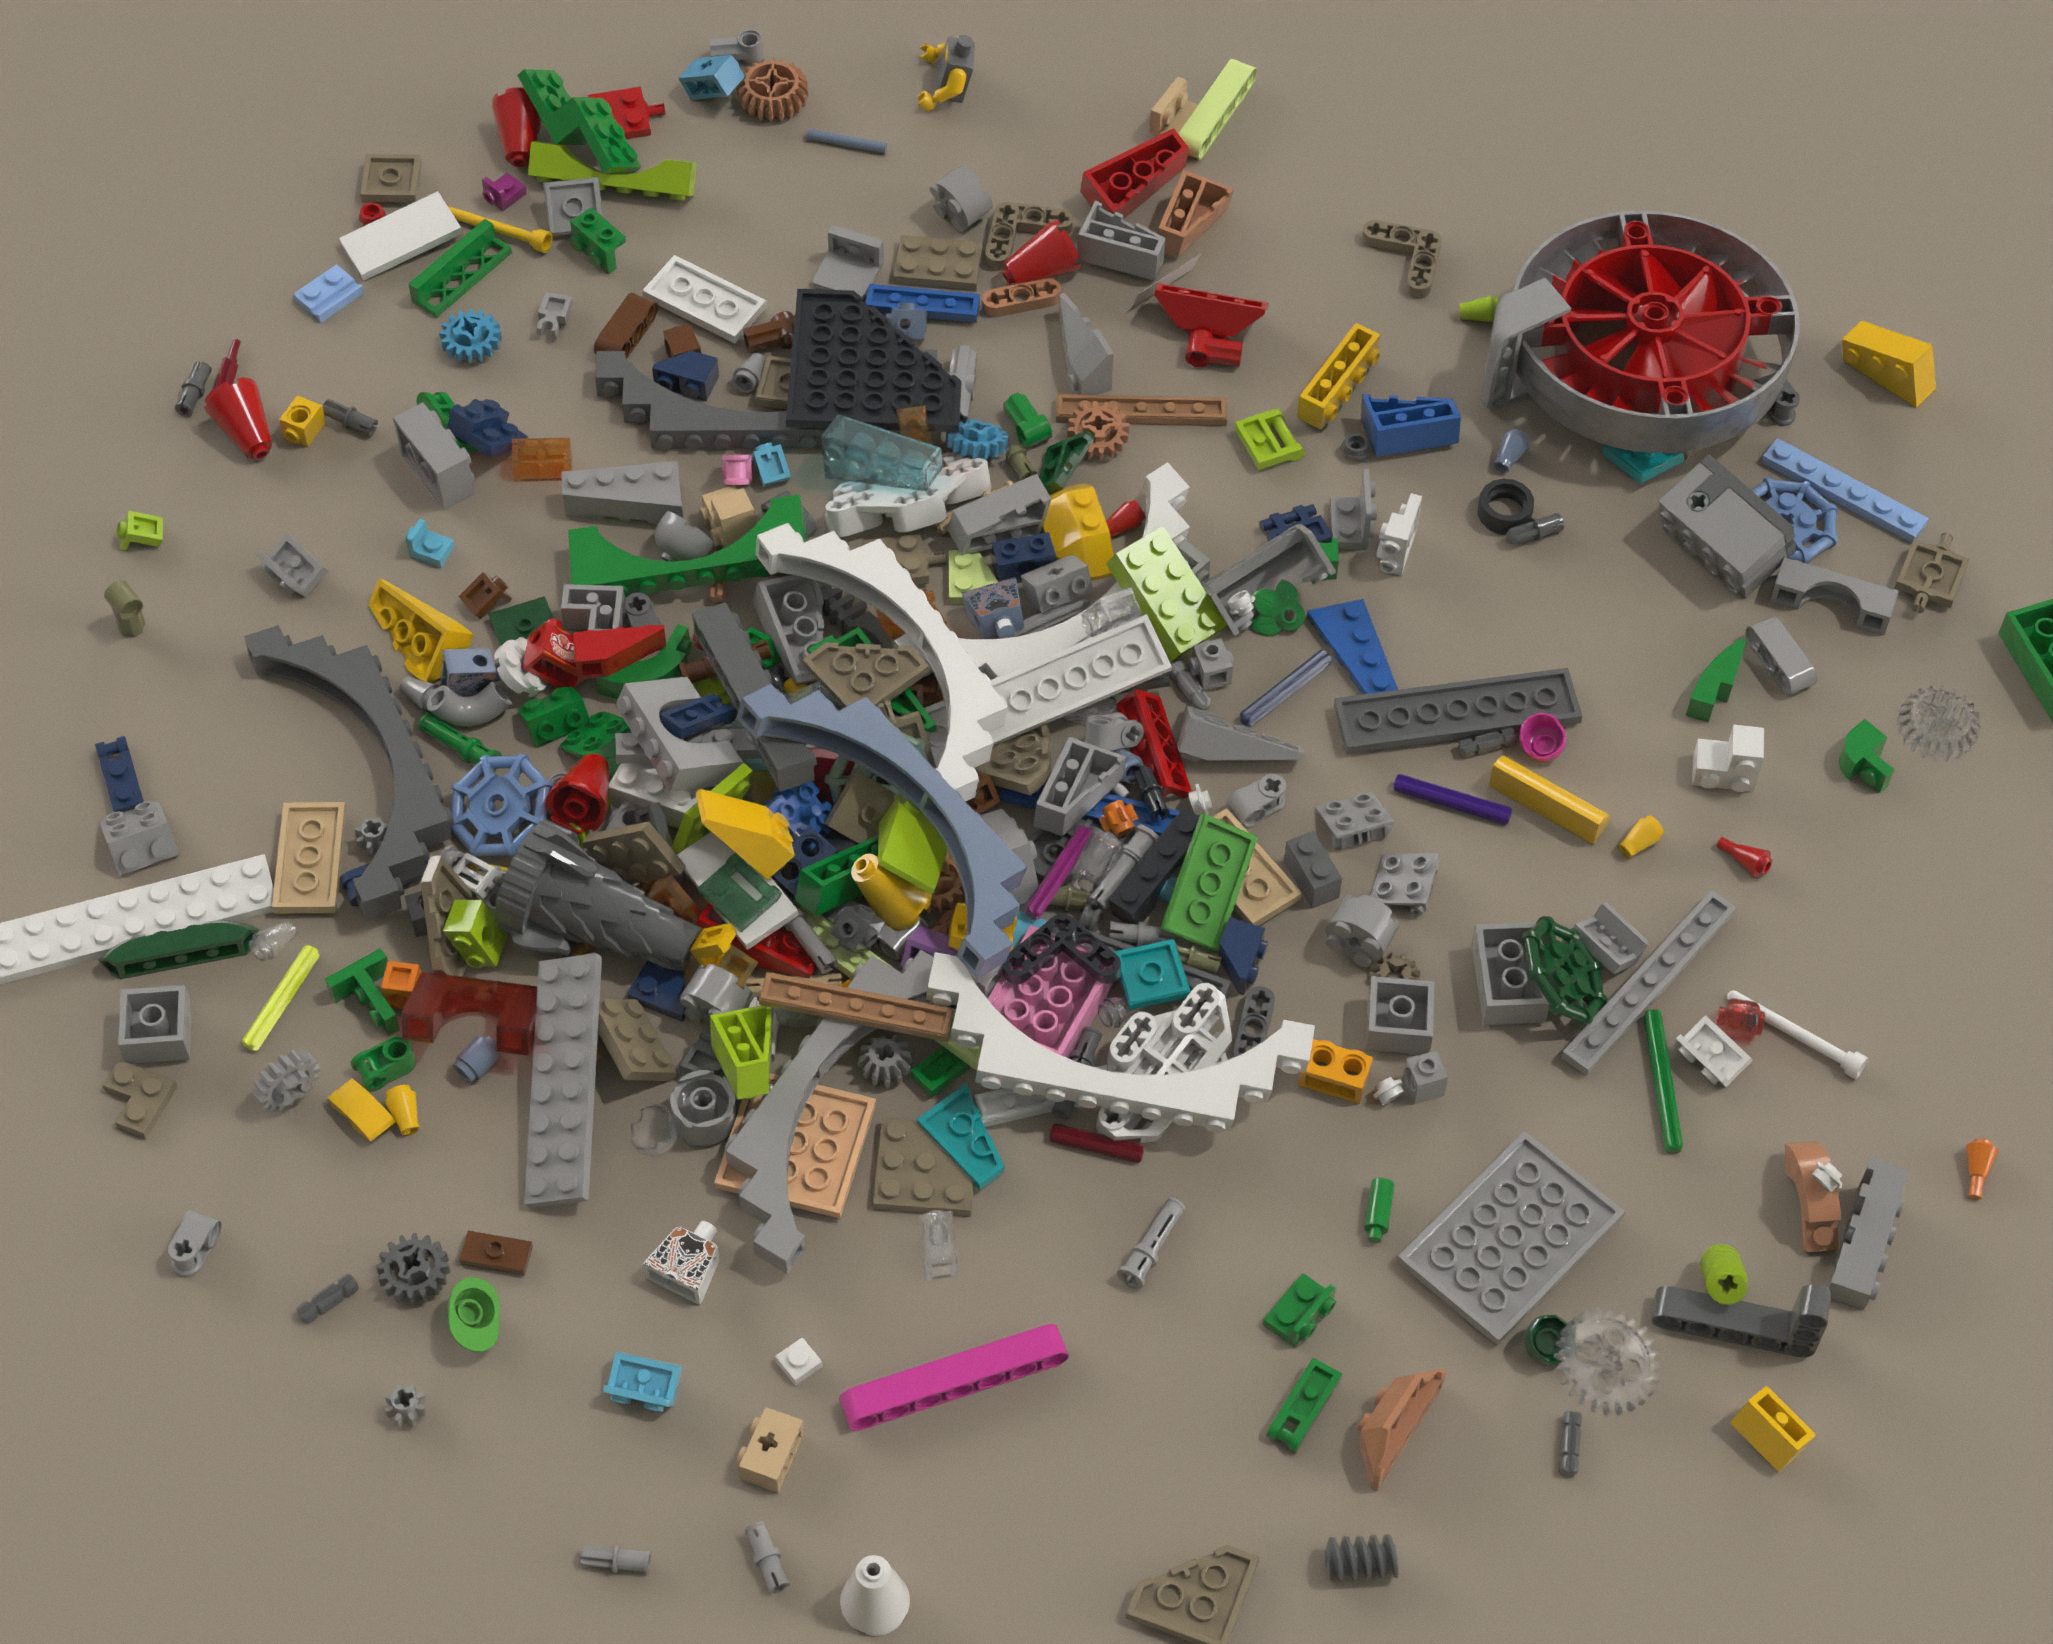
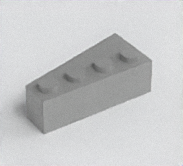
M1872 1157L1870 1158L1855 1195L1828 1285V1289L1831 1291V1299L1864 1310L1869 1299L1875 1301L1881 1283L1875 1279L1878 1271L1883 1273L1889 1254L1884 1253L1886 1244L1891 1245L1897 1226L1893 1225L1895 1217L1899 1218L1905 1199L1901 1198L1908 1177V1169Z

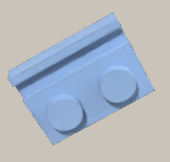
M336 264L293 295L297 304L311 316H315L318 322L322 323L364 294L361 284L355 283V280Z

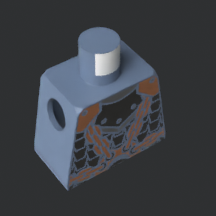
M1015 577L961 592L966 616L984 639L998 636L1000 639L1010 638L1015 635L1016 631L1024 628L1021 601Z
M489 649L443 650L440 686H447L462 697L474 696L491 682L503 681L497 671L500 663L494 664Z

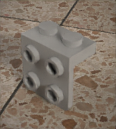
M831 225L828 231V253L813 278L814 287L825 290H854L863 300L868 293L869 284H873L884 263L883 240L857 233L847 228Z
M142 802L133 810L113 812L100 821L119 876L179 855L169 824L159 802Z

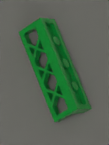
M484 219L409 283L412 303L435 318L439 317L511 255L512 247L496 238L493 223ZM491 246L500 250L496 255L485 256L484 254ZM481 264L479 270L466 272V268L469 265ZM462 280V284L457 288H447L446 286L451 281ZM432 297H443V300L437 306L427 302Z

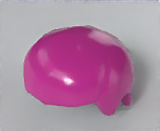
M1540 712L1529 716L1521 725L1519 736L1522 748L1533 760L1549 762L1558 758L1564 751L1567 736L1565 729L1554 715Z

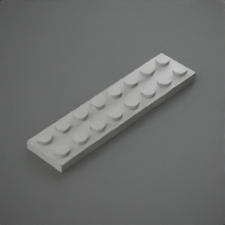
M597 953L539 961L524 1205L529 1208L589 1201L602 957Z

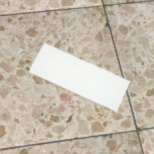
M1201 254L1140 292L1130 309L1152 296L1159 283L1169 285L1191 271Z

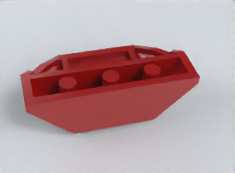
M1163 283L1157 285L1154 296L1177 327L1184 328V331L1187 333H1191L1194 330H1206L1219 339H1227L1228 336L1233 337L1265 315L1269 302Z

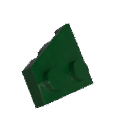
M1088 430L1047 447L1039 479L1049 495L1065 487L1092 444L1094 436Z

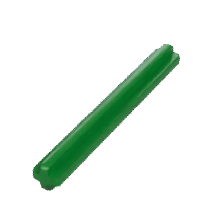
M1649 1009L1645 1011L1643 1018L1664 1147L1667 1153H1679L1683 1148V1139L1662 1013L1659 1009Z

